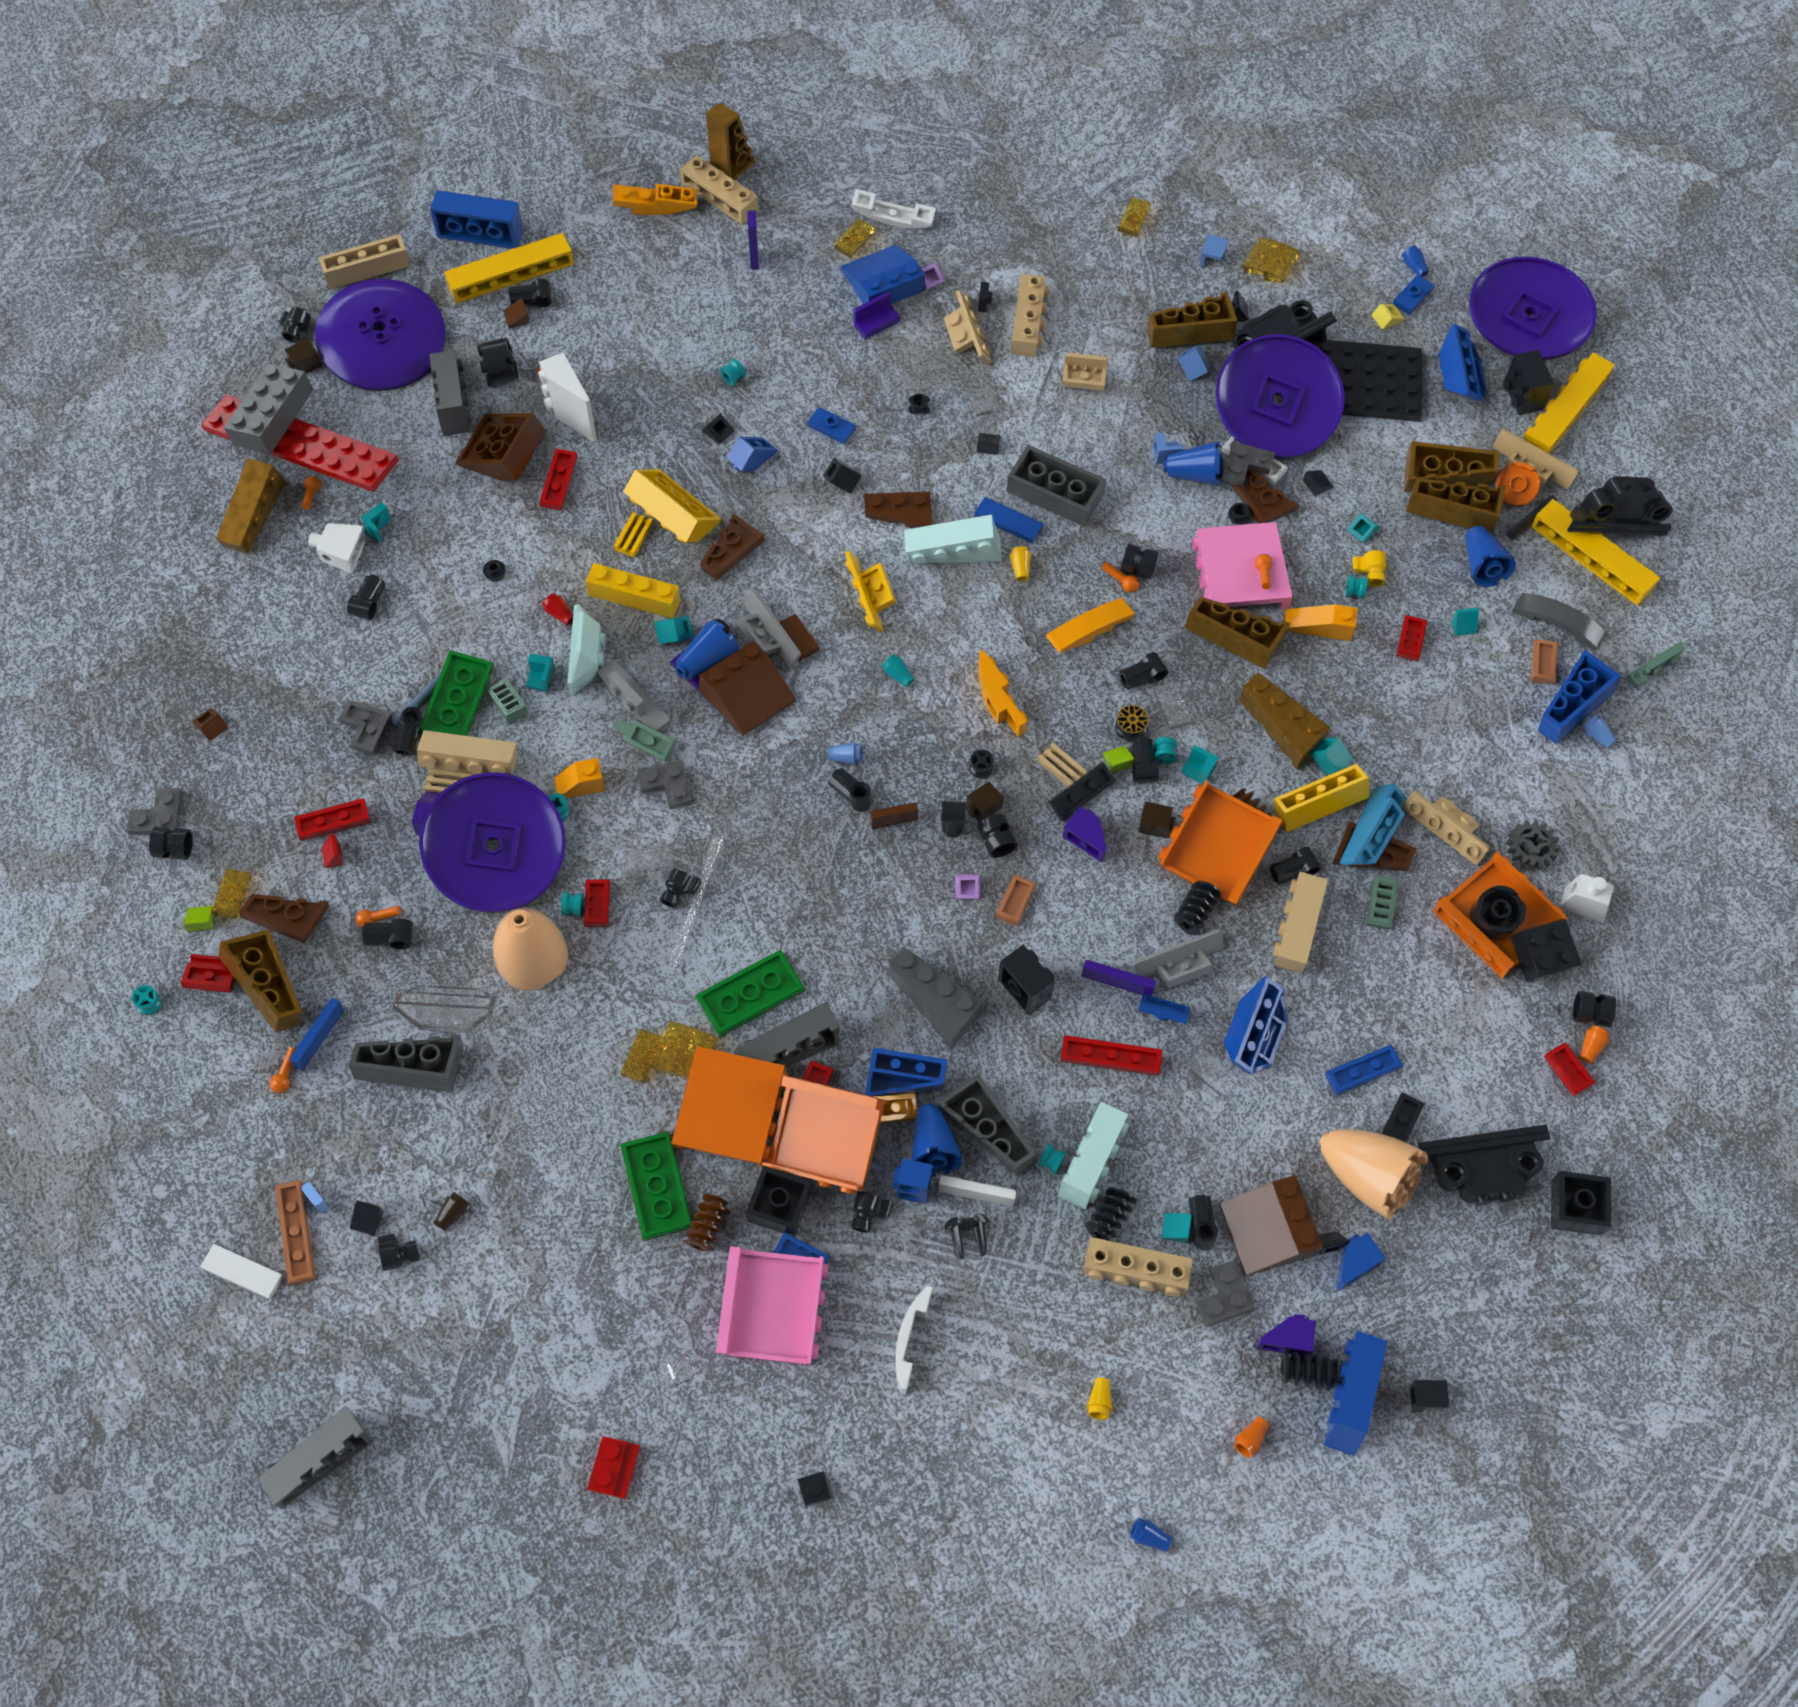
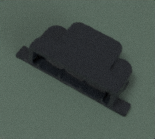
M1305 300L1294 302L1290 308L1287 305H1279L1247 322L1243 327V331L1234 336L1232 341L1233 347L1237 349L1240 345L1253 338L1270 334L1295 336L1317 347L1327 341L1326 327L1337 322V319L1331 311L1317 317L1313 312L1311 303Z
M1615 476L1610 478L1603 488H1597L1589 492L1583 502L1574 507L1570 513L1573 521L1567 531L1574 533L1666 536L1672 526L1671 524H1661L1660 522L1670 517L1673 508L1667 502L1663 493L1657 490L1655 482L1651 478Z
M1545 1124L1420 1142L1418 1147L1427 1153L1430 1162L1433 1164L1437 1183L1443 1190L1448 1192L1458 1190L1459 1196L1464 1202L1475 1203L1477 1206L1489 1204L1491 1200L1500 1199V1202H1508L1516 1198L1515 1195L1522 1189L1525 1181L1532 1179L1542 1170L1544 1161L1536 1149L1535 1142L1550 1140V1134Z

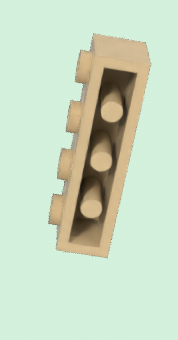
M698 155L680 169L681 183L687 188L697 189L699 196L741 225L748 220V211H759L758 196L753 191H749L738 181L731 179L722 170H718Z
M400 234L319 257L329 290L410 267L406 248Z
M1021 274L1011 354L1036 357L1037 348L1041 349L1043 336L1039 335V331L1043 332L1045 319H1041V315H1046L1047 302H1043V298L1048 299L1049 286L1045 285L1046 277Z
M425 730L417 748L419 767L471 774L496 772L513 775L518 759L516 742Z
M1299 872L1297 880L1292 879L1288 891L1292 893L1291 900H1286L1283 913L1287 914L1286 921L1281 920L1278 929V935H1282L1280 943H1275L1272 956L1276 957L1275 966L1303 973L1308 961L1328 879L1304 872Z
M1090 1237L1083 1274H1087L1093 1280L1100 1281L1105 1278L1114 1280V1283L1117 1285L1128 1286L1133 1284L1138 1285L1144 1291H1154L1157 1289L1165 1291L1166 1295L1179 1297L1180 1295H1185L1188 1289L1192 1258Z

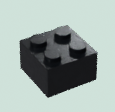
M1539 350L1514 355L1503 380L1504 389L1508 391L1512 406L1516 408L1519 415L1542 411L1555 384Z
M1566 919L1526 929L1510 936L1526 983L1582 965Z
M1023 944L1000 961L998 981L1029 1016L1051 1000L1055 978L1047 967L1044 968L1038 962L1039 959L1036 953L1031 949L1028 950Z
M763 1165L746 1210L747 1222L780 1233L785 1232L796 1237L813 1191L812 1181Z
M1559 1171L1551 1180V1229L1602 1236L1611 1228V1178Z

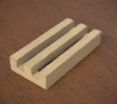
M1054 743L1042 755L1040 754L1037 757V762L1067 787L1088 772ZM1047 758L1051 759L1056 765H1058V767H1059L1063 772H1066V773H1067L1069 776H1071L1074 780L1072 781L1071 779H1069V778H1068L1065 774H1063L1058 768H1056L1052 763H1050V762L1047 760Z
M429 768L424 791L441 793L447 787L432 786V783L450 786L460 779L475 774Z

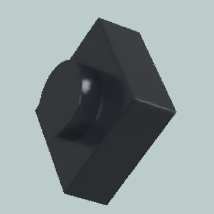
M981 282L978 312L986 313L987 304H992L993 292L989 291V282Z
M824 1471L798 1479L805 1507L831 1500Z

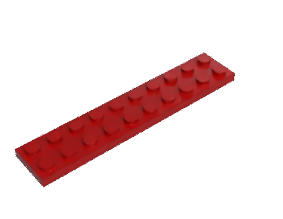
M226 394L201 424L204 431L231 440L224 426L242 402V399ZM298 419L293 420L270 454L371 492L376 491L399 461L397 455L392 452Z

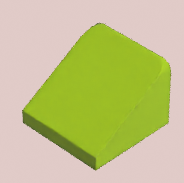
M1125 746L1103 752L1111 773L1133 767L1134 758Z
M213 906L188 908L184 921V926L188 932L213 929Z

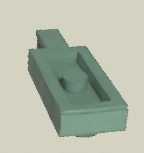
M1678 642L1645 662L1643 666L1631 672L1626 678L1634 688L1641 686L1647 681L1648 675L1654 677L1664 670L1663 666L1667 664L1672 666L1681 659L1679 655L1686 648L1681 642Z
M617 719L613 726L616 730L624 733L622 739L625 742L666 763L677 744V741L636 720H631L628 725Z

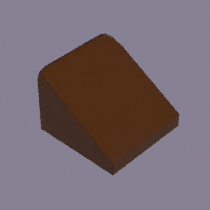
M523 299L517 300L503 310L508 328L529 324Z
M211 708L192 722L210 741L228 728L221 716Z

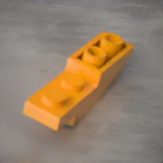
M614 184L613 206L632 208V214L663 215L683 212L697 207V189L656 184L655 189Z
M984 650L979 651L978 677L985 704L997 724L1006 720L1019 737L1026 733L1028 719L1022 710L1019 711L1012 696L1008 693L1009 679L1007 675L999 671L992 656H988Z

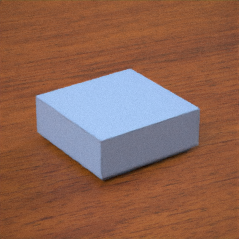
M310 1182L302 1186L301 1190L319 1213H323L329 1208Z

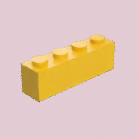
M593 563L585 581L588 596L668 618L674 617L681 601L679 586L596 563Z
M1354 764L1274 798V815L1282 820L1281 827L1286 833L1369 798V777L1357 764Z

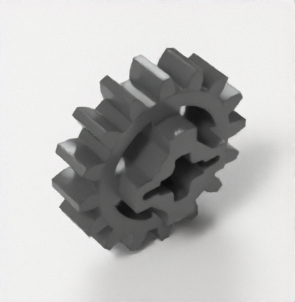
M1525 820L1523 825L1518 823L1508 835L1509 838L1506 844L1510 847L1507 853H1514L1512 861L1520 860V867H1523L1524 864L1528 865L1529 870H1532L1534 866L1538 870H1541L1544 865L1549 867L1557 858V852L1560 849V845H1557L1559 837L1552 836L1555 830L1551 829L1548 831L1546 829L1547 824L1544 823L1542 826H1539L1537 820L1532 825H1530L1528 820Z

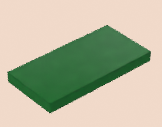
M449 650L421 722L419 733L423 734L425 730L468 736L493 671L494 662Z
M780 949L696 994L695 997L720 1038L805 992V988Z
M669 1131L620 1144L643 1242L691 1229L690 1223L692 1220Z

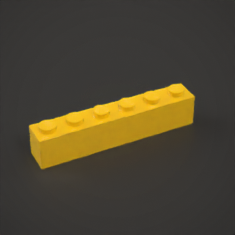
M560 233L457 268H452L451 270L444 271L450 293L457 304L574 265L572 250L564 234Z
M1594 352L1588 359L1584 358L1577 368L1579 371L1577 373L1573 371L1568 378L1567 386H1561L1556 394V400L1553 398L1550 400L1545 408V414L1542 412L1539 414L1534 422L1536 424L1534 428L1530 426L1523 436L1526 439L1525 441L1550 454L1609 379L1615 364Z
M1552 499L1536 515L1531 527L1638 606L1654 590L1660 577L1620 549L1617 544L1605 538L1601 533L1568 532L1567 529L1573 521L1570 516L1571 512L1564 505Z

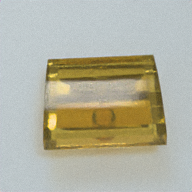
M1259 237L1243 264V270L1246 273L1263 274L1265 281L1284 283L1300 252L1282 242Z
M669 1021L651 1066L671 1076L676 1074L688 1080L696 1046L714 1050L718 1038L698 1029Z

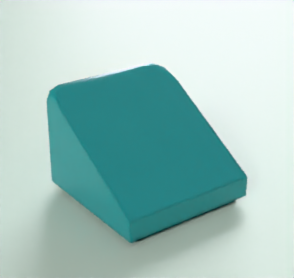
M1360 513L1348 527L1347 531L1365 543L1380 527Z
M1479 608L1456 610L1451 621L1456 636L1475 634L1477 632Z
M1164 1213L1161 1239L1187 1243L1192 1214Z

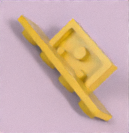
M848 550L845 552L847 558L845 564L853 574V586L859 591V603L867 614L865 620L870 628H875L880 633L884 629L878 612L897 603L886 571L880 562L862 571L858 558Z

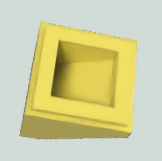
M1380 304L1372 313V317L1381 329H1386L1404 320V317L1394 304Z

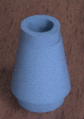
M1596 714L1582 726L1585 734L1606 748L1617 739L1602 717L1599 718Z
M852 742L829 747L828 759L829 761L853 765L862 763V744Z

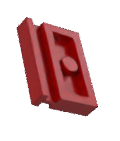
M190 955L191 960L187 963L181 979L182 988L232 992L236 979L218 956Z
M602 1436L587 1490L626 1500L641 1446Z

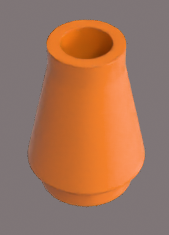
M1594 1025L1586 1030L1579 1059L1588 1064H1593L1595 1058L1610 1042L1608 1039L1610 1033Z
M1256 1417L1250 1425L1235 1437V1449L1248 1458L1258 1454L1265 1434L1270 1427L1269 1423L1262 1417Z

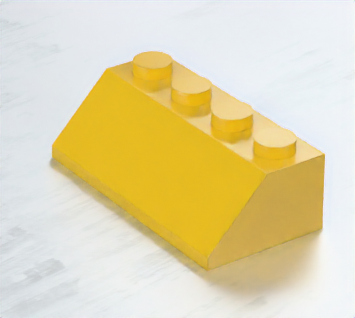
M660 469L634 470L623 491L630 497L631 502L644 508L647 515L660 521L663 528L672 531L677 535L676 538L683 543L699 542L722 520Z

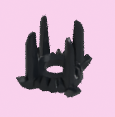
M977 1213L974 1217L959 1220L957 1217H953L947 1221L945 1230L950 1229L955 1254L958 1259H964L961 1229L963 1231L975 1229L980 1256H985L987 1251L985 1224L990 1221L984 1214Z

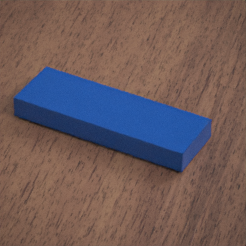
M987 497L983 498L974 512V517L992 514L997 528L1032 544L1043 528V523Z
M333 997L329 1000L291 1055L290 1060L298 1070L303 1072L345 1011L340 1001Z
M1391 1044L1326 1071L1325 1076L1336 1096L1402 1069L1404 1065Z

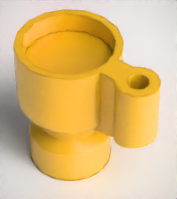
M1373 550L1365 553L1364 556L1352 558L1353 571L1355 573H1368V586L1376 588L1385 584V574L1383 573L1387 568L1385 552Z

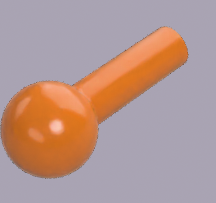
M309 476L304 480L306 492L301 505L304 510L310 509L315 492H318L322 487L320 479L316 476Z
M1260 554L1255 559V567L1260 570L1263 589L1271 587L1269 569L1272 567L1273 561L1268 554Z
M1107 561L1101 567V569L1121 582L1122 588L1126 592L1132 593L1138 590L1140 583L1137 577L1133 575L1126 576Z
M399 906L375 912L364 909L357 913L356 923L359 927L363 928L365 923H375V921L401 915V909Z
M289 1046L279 1073L270 1079V1088L275 1093H284L290 1087L288 1076L293 1066L290 1060L291 1055L295 1051L293 1047Z

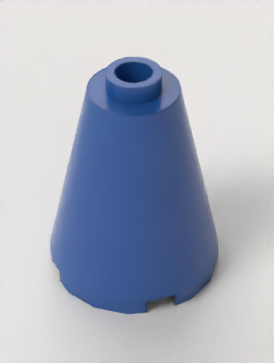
M1221 441L1168 454L1167 459L1163 460L1164 472H1168L1169 477L1216 486L1222 485V481L1218 480V478L1223 476V453H1219L1218 449L1222 447Z
M1474 526L1470 528L1465 535L1473 581L1478 586L1491 587L1498 585L1497 581L1502 578L1504 581L1513 574L1516 567L1514 557L1485 527Z
M710 620L706 623L677 659L676 671L680 677L687 679L697 677L739 650L738 643L731 632L726 634L722 630L725 627L722 623L716 620Z
M927 1103L921 1106L916 1113L911 1160L933 1165L932 1177H936V1172L944 1171V1175L957 1170L962 1164V1154L941 1108L935 1104Z

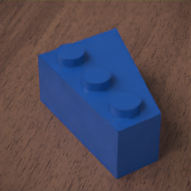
M873 1047L865 1095L875 1097L943 1090L948 1059Z

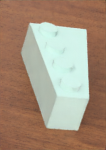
M992 514L904 530L905 549L910 564L1002 561L1000 537Z
M1100 1102L1089 1124L1087 1134L1079 1145L1076 1153L1077 1156L1073 1157L1068 1172L1062 1180L1058 1194L1059 1198L1085 1210L1089 1202L1094 1204L1100 1191L1096 1186L1099 1180L1104 1182L1110 1169L1106 1164L1109 1158L1115 1159L1120 1146L1116 1144L1119 1136L1124 1138L1130 1124L1126 1123L1127 1113Z

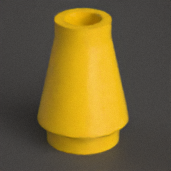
M1025 546L1014 547L1011 549L1009 557L1016 580L1026 581L1029 579L1031 552Z
M1095 1378L1086 1406L1088 1416L1093 1419L1106 1420L1113 1412L1110 1391L1111 1381L1107 1378Z

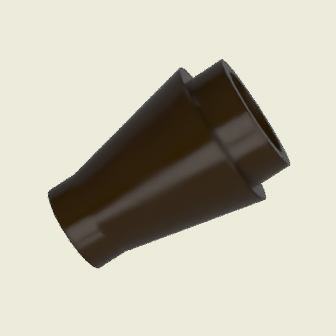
M455 1192L450 1196L447 1195L433 1223L446 1232L454 1222L468 1211L466 1208L470 1203Z

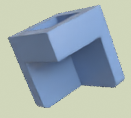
M1208 234L1199 266H1204L1206 257L1217 260L1224 259L1228 239Z
M1200 344L1181 353L1178 358L1189 381L1208 373L1211 368Z
M1164 432L1155 433L1152 447L1156 464L1163 463V460L1167 459L1168 454L1184 450V446L1179 445L1177 441L1166 442Z

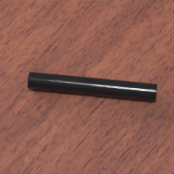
M1550 495L1507 532V536L1510 539L1515 538L1534 521L1536 515L1552 499L1557 501L1556 497Z

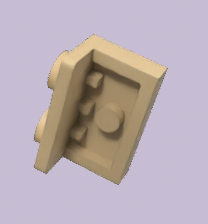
M1066 353L1062 387L1104 391L1108 357Z

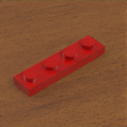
M1064 1035L1060 1062L1159 1076L1162 1049Z

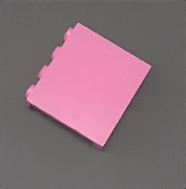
M1276 522L1197 529L1195 538H1192V549L1197 553L1195 562L1196 569L1201 572L1199 584L1200 588L1204 589L1205 592L1203 598L1227 604L1229 607L1278 603L1280 610L1289 609L1292 593ZM1260 554H1268L1273 561L1272 567L1269 569L1271 583L1269 589L1262 588L1260 570L1255 567V559Z
M730 1246L716 1353L718 1355L812 1365V1359L817 1360L819 1344L814 1343L816 1332H821L822 1317H818L819 1306H824L825 1290H821L822 1279L827 1280L829 1264H824V1257L813 1258L743 1250L740 1247Z

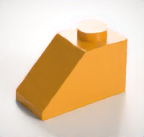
M598 758L574 762L554 778L557 793L564 795L566 799L605 791Z

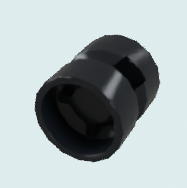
M1128 543L1120 571L1129 574L1138 572V576L1151 580L1159 551L1149 548L1143 551L1141 546ZM1136 555L1141 556L1139 566L1134 565Z
M1004 814L991 815L978 824V831L982 839L986 841L985 847L991 858L1006 856L1018 847L1013 832L1009 831L1011 827Z
M157 826L152 829L149 839V851L152 857L168 858L171 856L172 859L182 860L190 858L193 849V835L190 829L175 828L172 831L168 827Z
M1578 991L1573 1003V1021L1586 1024L1593 1021L1595 1025L1611 1027L1616 1012L1615 996L1603 994L1595 997L1594 993Z

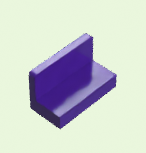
M889 292L853 310V326L864 339L900 322V315L891 306V294Z

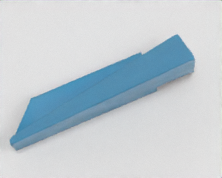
M1395 783L1378 786L1373 789L1341 858V865L1375 864L1405 815L1401 807L1405 804L1407 798Z

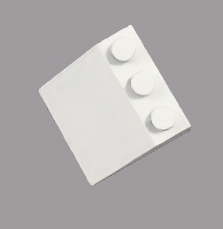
M560 353L540 361L541 371L538 372L542 384H544L541 385V389L545 396L543 400L547 410H552L556 419L592 442L596 441L597 437L590 399L565 354Z

